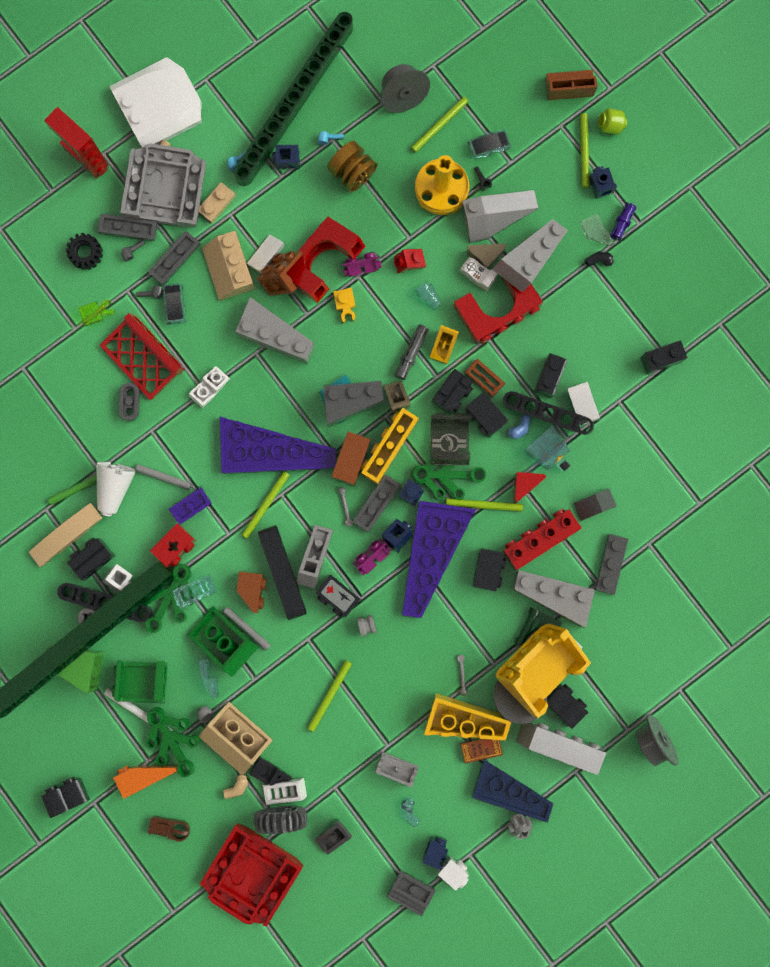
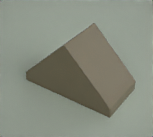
M506 244L468 245L466 252L469 257L489 269L504 253Z
M402 380L384 385L392 414L396 413V411L400 412L402 408L410 409V401Z

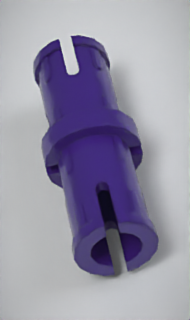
M629 202L625 204L610 234L612 239L621 241L637 209L634 204H629Z

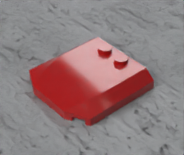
M236 823L200 882V885L204 886L209 894L208 898L213 904L245 924L260 923L263 926H267L304 865L295 856L249 827Z

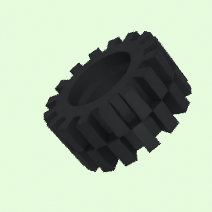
M81 233V236L76 234L75 239L71 237V243L67 242L68 248H66L68 259L77 268L80 267L82 270L87 268L90 270L91 266L94 268L97 266V262L100 264V257L103 258L101 253L103 249L94 236L92 237L88 233L87 235ZM83 245L91 247V254L86 258L78 256V249Z

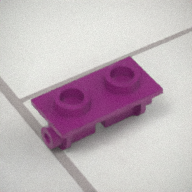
M369 252L365 253L362 258L356 257L355 260L349 257L345 258L346 261L342 262L343 266H347L344 269L345 276L349 275L351 277L362 274L361 267L363 266L365 273L379 271V268H382L381 261L376 260L380 258L379 254Z
M381 538L375 540L370 544L367 551L360 553L355 558L352 564L362 575L368 574L377 566L373 560L376 558L379 562L383 561L390 554L391 548Z

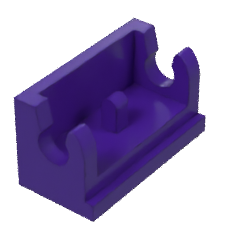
M200 486L169 507V511L178 524L181 525L212 504L203 487Z

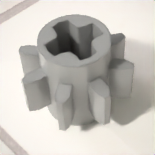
M522 814L512 816L510 823L507 824L511 837L516 835L517 839L520 840L527 838L530 835V831L533 830L529 816L524 818Z

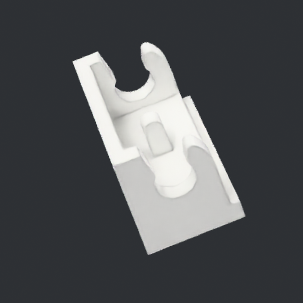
M588 382L568 388L575 413L588 417L593 422L600 420ZM583 421L580 425H585L589 422Z

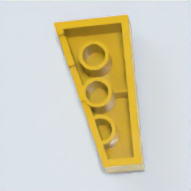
M436 693L424 729V735L506 740L511 722L498 712Z

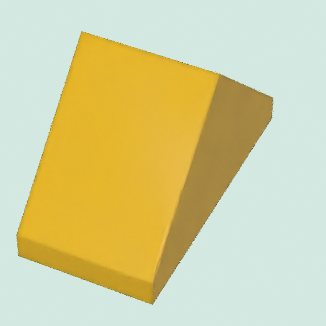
M441 325L430 358L447 364L459 332Z

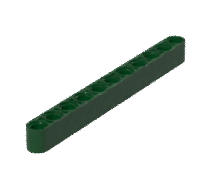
M341 12L337 15L236 165L234 175L239 185L248 186L252 183L353 31V18L350 13ZM347 22L348 25L343 26L341 23ZM333 37L339 38L336 41L331 40ZM323 52L329 53V54L326 55V56H322V55H321V53H323ZM312 67H318V68H319V69L316 70V71L310 70ZM302 82H308V83H309V84L306 85V86H301V85H300ZM292 97L299 98L297 101L290 100ZM282 112L289 113L287 116H280ZM272 127H278L277 131H270ZM262 142L268 143L265 147L260 146ZM252 157L258 158L256 162L249 161ZM243 172L248 173L244 178L239 177Z
M161 562L155 563L0 688V718L11 713L173 580L174 575Z

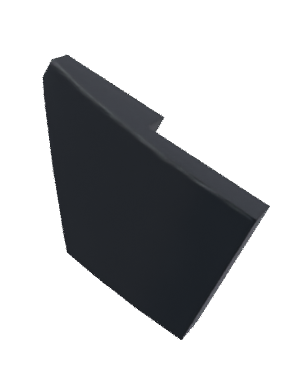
M259 756L249 772L251 776L270 786L277 782L289 781L292 778L289 774Z

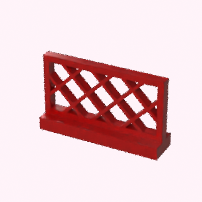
M128 313L124 317L125 320L100 346L147 398L152 400L178 374H181L185 368L136 315ZM126 326L131 329V338H122V330ZM112 340H118V351H111L107 345ZM122 340L131 341L130 351H121ZM135 341L143 342V352H134ZM121 354H130V365H124L121 362ZM134 354H143V365H134ZM147 354L155 355L156 365H147ZM134 367L143 368V379L134 376ZM147 368H156V379H147ZM160 368H167L171 374L166 379H160ZM146 381H156V389L151 394L146 389Z

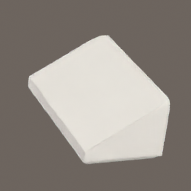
M269 234L247 265L261 274V270L272 262V258L284 248V243Z

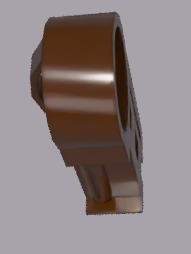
M153 816L150 820L148 834L151 835L153 832L156 835L166 837L168 835V839L181 842L189 836L190 826L184 820ZM176 824H182L186 827L187 831L176 830L173 827ZM175 834L186 835V836H185V837H177V836H175Z

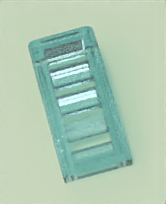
M206 575L173 590L172 594L179 609L215 594L217 589L211 576ZM202 582H205L209 590L208 592H206ZM195 585H198L202 595L198 594ZM189 588L191 589V591H192V593H193V596H194L193 599H191V596H190V594H189V592H188V590H187V589H189ZM182 591L187 599L186 602L183 601L180 594Z

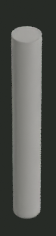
M137 464L135 469L136 472L190 490L192 485L188 481Z
M229 607L222 612L264 650L271 646Z

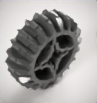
M302 806L271 807L257 811L254 814L255 831L262 834H283L301 830L306 827L308 820L306 809Z

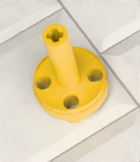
M443 155L438 159L428 162L421 168L416 177L415 195L418 204L430 213L436 215L456 213L462 207L463 200H466L468 197L469 180L467 174L450 156ZM428 170L435 171V174L428 175L426 172ZM459 174L462 178L456 180L452 176ZM424 195H429L432 199L429 201H425L422 199V197ZM454 199L458 203L456 205H450L448 201Z

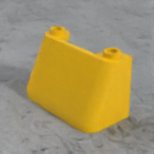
M545 624L498 669L495 675L499 682L532 716L539 718L546 713L548 703L544 699L568 674L581 675L591 662L566 628Z

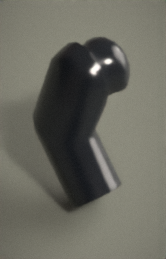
M601 251L584 259L588 267L597 262H604L605 266H611L614 263L611 253Z

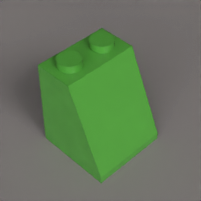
M88 649L57 675L84 693L97 691L104 652Z

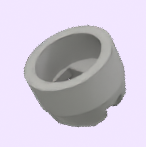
M201 706V710H197L196 715L201 723L210 721L214 716L213 711L208 706Z

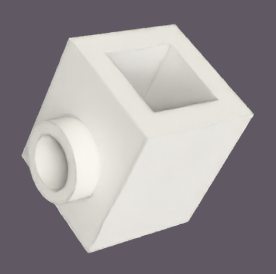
M116 564L102 582L118 593L131 583L129 580L133 575Z
M449 856L442 864V870L438 869L437 873L456 891L459 887L462 889L469 880L468 867L461 860L457 862Z

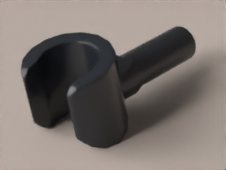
M475 167L474 169L481 182L480 189L485 191L483 183H487L489 188H491V180L485 179L479 167Z

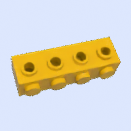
M404 408L400 412L396 411L391 419L393 422L391 427H386L381 435L382 441L380 444L376 443L371 451L372 457L370 460L366 459L360 469L363 470L361 472L362 476L377 485L379 484L419 420L417 416Z

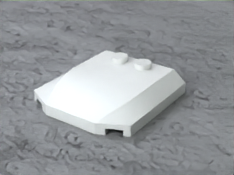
M168 57L109 86L142 148L150 143L160 145L162 140L168 141L202 123V102L184 68Z

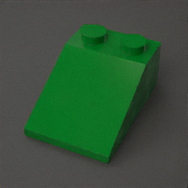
M214 606L187 634L217 666L231 677L258 649L245 634Z

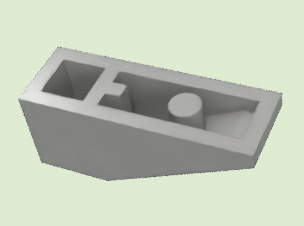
M318 525L314 526L298 572L297 584L313 589L316 588L333 530Z

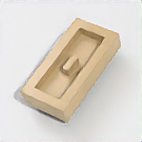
M220 182L200 206L199 214L213 224L236 197V194Z

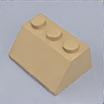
M236 231L217 236L202 247L219 301L255 289Z
M230 702L225 705L199 735L200 739L242 775L245 774L273 740Z

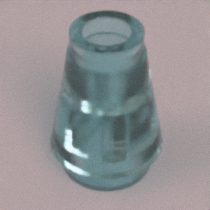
M427 281L415 290L418 294L417 296L433 310L442 303L432 284H429Z

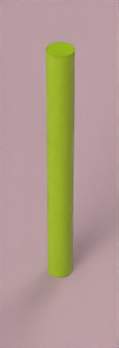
M461 98L411 149L416 153L468 103L467 98Z
M583 113L580 114L582 188H588V114Z
M282 472L241 534L247 539L249 538L290 476L288 473Z
M446 498V505L523 511V504Z
M345 660L307 727L312 732L315 731L352 665L351 662Z

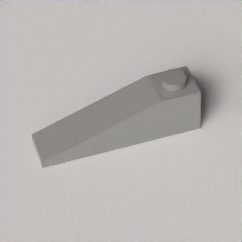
M534 190L480 196L463 200L461 209L470 243L489 239L497 232L506 229L512 223L537 210L538 204Z

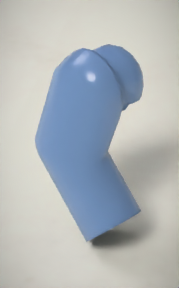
M521 415L520 425L515 428L511 427L508 430V436L519 439L526 435L531 417Z

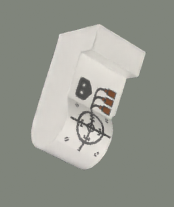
M471 257L460 268V272L486 292L498 275V273L492 269H487Z

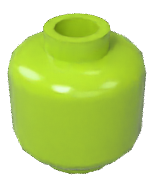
M608 108L600 113L598 126L603 133L618 135L626 128L627 118H625L622 110Z

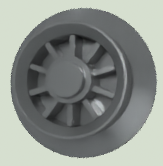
M401 64L391 68L382 79L381 103L386 110L394 113L405 112L418 106L429 92L430 80L423 71L416 70L408 64Z
M497 680L493 691V698L498 712L505 719L516 724H527L536 720L537 718L532 716Z
M647 715V725L635 732L642 752L654 766H658L667 760L674 766L678 765V755L670 737L653 715Z

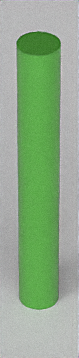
M96 475L48 498L49 504L53 505L97 483Z

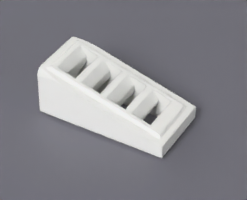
M304 778L281 781L271 786L269 784L263 785L266 805L302 801L307 797ZM287 786L290 787L291 796H288ZM279 787L282 788L283 797H280ZM272 788H274L275 799L272 798Z

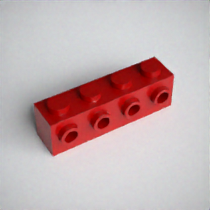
M562 508L553 514L554 519L549 522L547 519L537 524L538 529L532 532L529 529L521 535V540L518 542L512 540L505 545L506 549L503 553L515 571L582 529L570 509L564 511Z

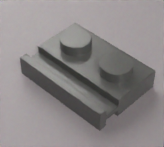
M400 870L387 897L423 916L436 889Z

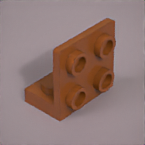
M301 251L278 253L272 258V262L261 270L257 280L269 296L289 294L295 291L296 286L286 273L302 256L303 253Z

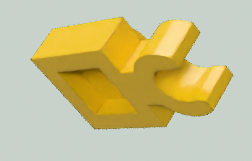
M352 288L333 291L337 311L343 310L341 314L342 322L345 323L346 315H351L352 320L355 321V313L351 310V308H356Z

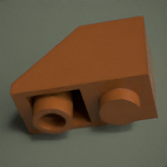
M239 572L237 592L253 613H259V610H263L264 598H261L262 590L266 589L267 579H264L263 574Z

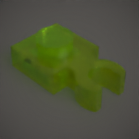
M104 300L99 306L95 301L78 307L84 325L87 327L103 321L102 315L104 314L108 316L115 313L113 309L106 310V306L112 304V302Z

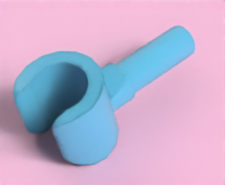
M322 131L318 137V144L327 145L328 139H344V134H329L326 131Z
M245 152L237 157L233 156L228 159L230 171H234Z

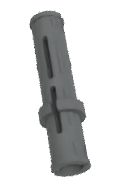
M418 324L405 354L400 358V365L394 374L397 378L405 380L411 366H414L416 355L429 331L427 327Z

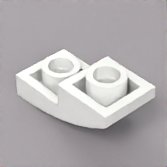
M215 366L203 377L202 382L189 393V397L203 409L226 385L230 378Z

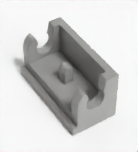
M382 751L375 773L412 788L419 766Z

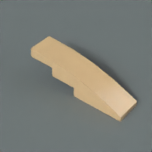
M92 503L88 504L29 551L30 555L39 567L46 565L53 557L62 553L68 546L78 541L102 519L101 515Z

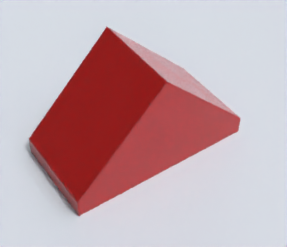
M516 472L513 501L517 503L542 482L546 475Z

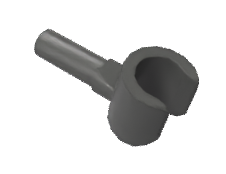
M141 240L132 247L123 248L121 253L124 261L132 260L134 258L132 252L144 245L145 242Z
M153 286L152 291L136 292V296H151L160 299L164 289L160 286Z

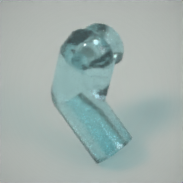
M406 797L401 803V815L413 827H416L420 819L413 814L412 806L415 802L411 797Z

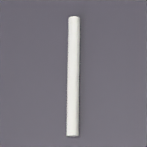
M108 688L104 695L115 701L114 697H112V690ZM115 701L148 723V713L131 702Z

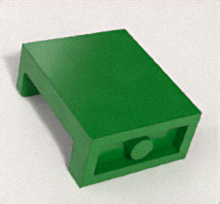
M118 660L113 670L116 682L112 686V697L117 702L165 703L168 664L165 661L142 663Z

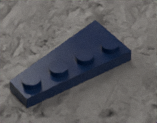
M485 759L483 760L472 798L548 823L553 802Z

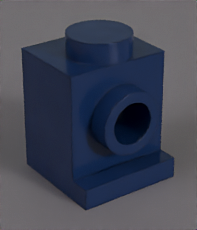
M276 145V152H272V161L276 163L277 169L296 168V170H300L298 145Z
M603 166L593 169V173L589 176V181L595 198L614 193L617 185L614 183L609 167L604 169Z
M408 479L398 498L415 507L424 490L421 489L422 486Z
M396 519L382 534L383 541L399 553L403 545L413 536L412 527L407 522H401Z
M436 836V838L430 837L422 858L423 863L442 870L443 866L440 861H444L448 852V849H446L447 840L440 836Z

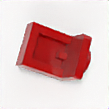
M403 249L394 256V264L398 273L426 267L422 249Z

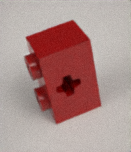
M177 523L150 552L166 567H175L182 560L180 557L185 552L189 553L195 547L194 542L196 539L182 525ZM172 543H175V544L178 543V545H177L178 550H177V551H176V550H172V548H173Z

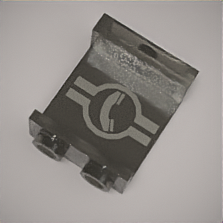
M437 413L431 415L430 465H469L470 416H465L462 413L454 415Z

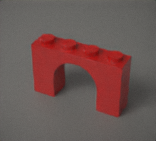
M57 106L44 122L62 139L60 144L64 150L97 179L99 175L102 176L107 171L109 164L93 139Z
M328 216L298 250L303 254L286 274L292 279L298 291L318 303L328 292L329 288L321 278L311 272V265L314 259L326 250H338L350 259L355 260L366 246L360 236Z
M503 277L501 278L511 293L514 302L511 312L503 317L486 315L480 309L471 292L454 301L453 307L476 344L480 342L484 344L492 339L491 336L498 333L499 335L505 332L510 324L514 323V325H517L524 320V316L528 314L532 316L540 311L543 302L532 284L521 292Z

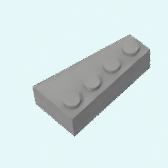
M552 219L504 256L494 266L493 270L523 292L536 278L568 230Z
M251 297L249 298L235 331L237 336L308 364L315 348L314 342Z
M520 570L516 571L512 590L580 627L586 628L594 589Z
M531 722L522 724L515 741L529 750L596 775L599 774L606 752L600 750V745L589 742V745L583 743L584 739L572 735V738L567 737L565 732L555 729V731L549 730V726L540 722L537 725Z

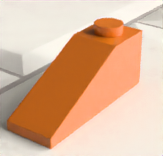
M127 765L117 770L118 775L113 777L124 799L177 772L178 765L133 766L131 768Z

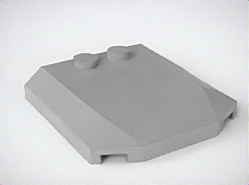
M150 143L143 148L131 149L120 211L121 215L157 221V223L186 228L197 227L206 161L198 158L189 149Z

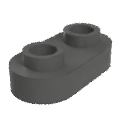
M125 383L120 389L119 415L126 421H134L138 418L140 411V389L133 383ZM130 390L134 391L132 396H128ZM129 409L133 410L131 415H127Z

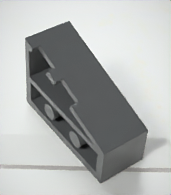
M382 381L324 386L327 427L383 404Z

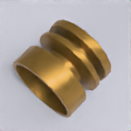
M354 140L340 148L327 166L328 171L335 178H342L341 184L346 186V189L351 193L361 188L371 178L378 166L375 160H371L370 155L366 154L363 156L364 149Z

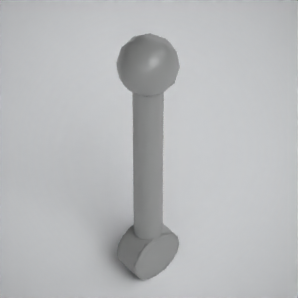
M341 487L338 492L341 494L344 506L346 526H351L353 521L350 519L345 497L346 489Z
M459 655L457 657V660L460 664L462 689L460 690V694L465 696L468 693L467 689L465 688L463 666L465 657L463 655Z

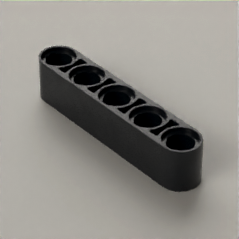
M513 391L507 392L503 397L504 405L511 410L582 435H589L594 430L593 421L580 414ZM516 396L517 403L510 406L508 404L509 397ZM529 402L535 403V409L532 412H527L526 405ZM547 408L553 409L554 414L551 418L544 417V411ZM567 414L571 415V423L564 425L562 417ZM583 421L590 423L588 431H581L580 424Z
M274 525L258 531L287 619L292 620L306 615L307 611L277 526Z
M63 583L57 589L60 599L95 610L102 607L101 601L104 597L110 600L115 596L73 583ZM68 586L72 589V594L69 597L65 595V589ZM85 592H89L91 596L87 603L83 600ZM143 604L126 619L146 622L152 617L153 612L150 606ZM141 608L146 610V616L143 619L138 616V611Z

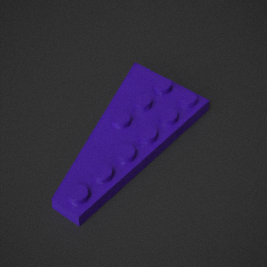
M220 416L222 474L335 468L337 463L335 448Z
M419 501L402 612L403 616L422 618L476 509Z

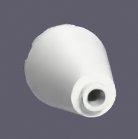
M110 462L97 463V510L101 511V515L112 516V514L117 513L135 475L133 468L121 464L111 465Z

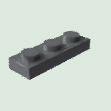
M101 213L98 232L99 234L155 242L158 223L157 221Z
M185 231L148 273L164 286L201 245L200 242Z
M385 474L353 522L369 533L401 484Z
M608 534L595 590L615 595L628 538Z

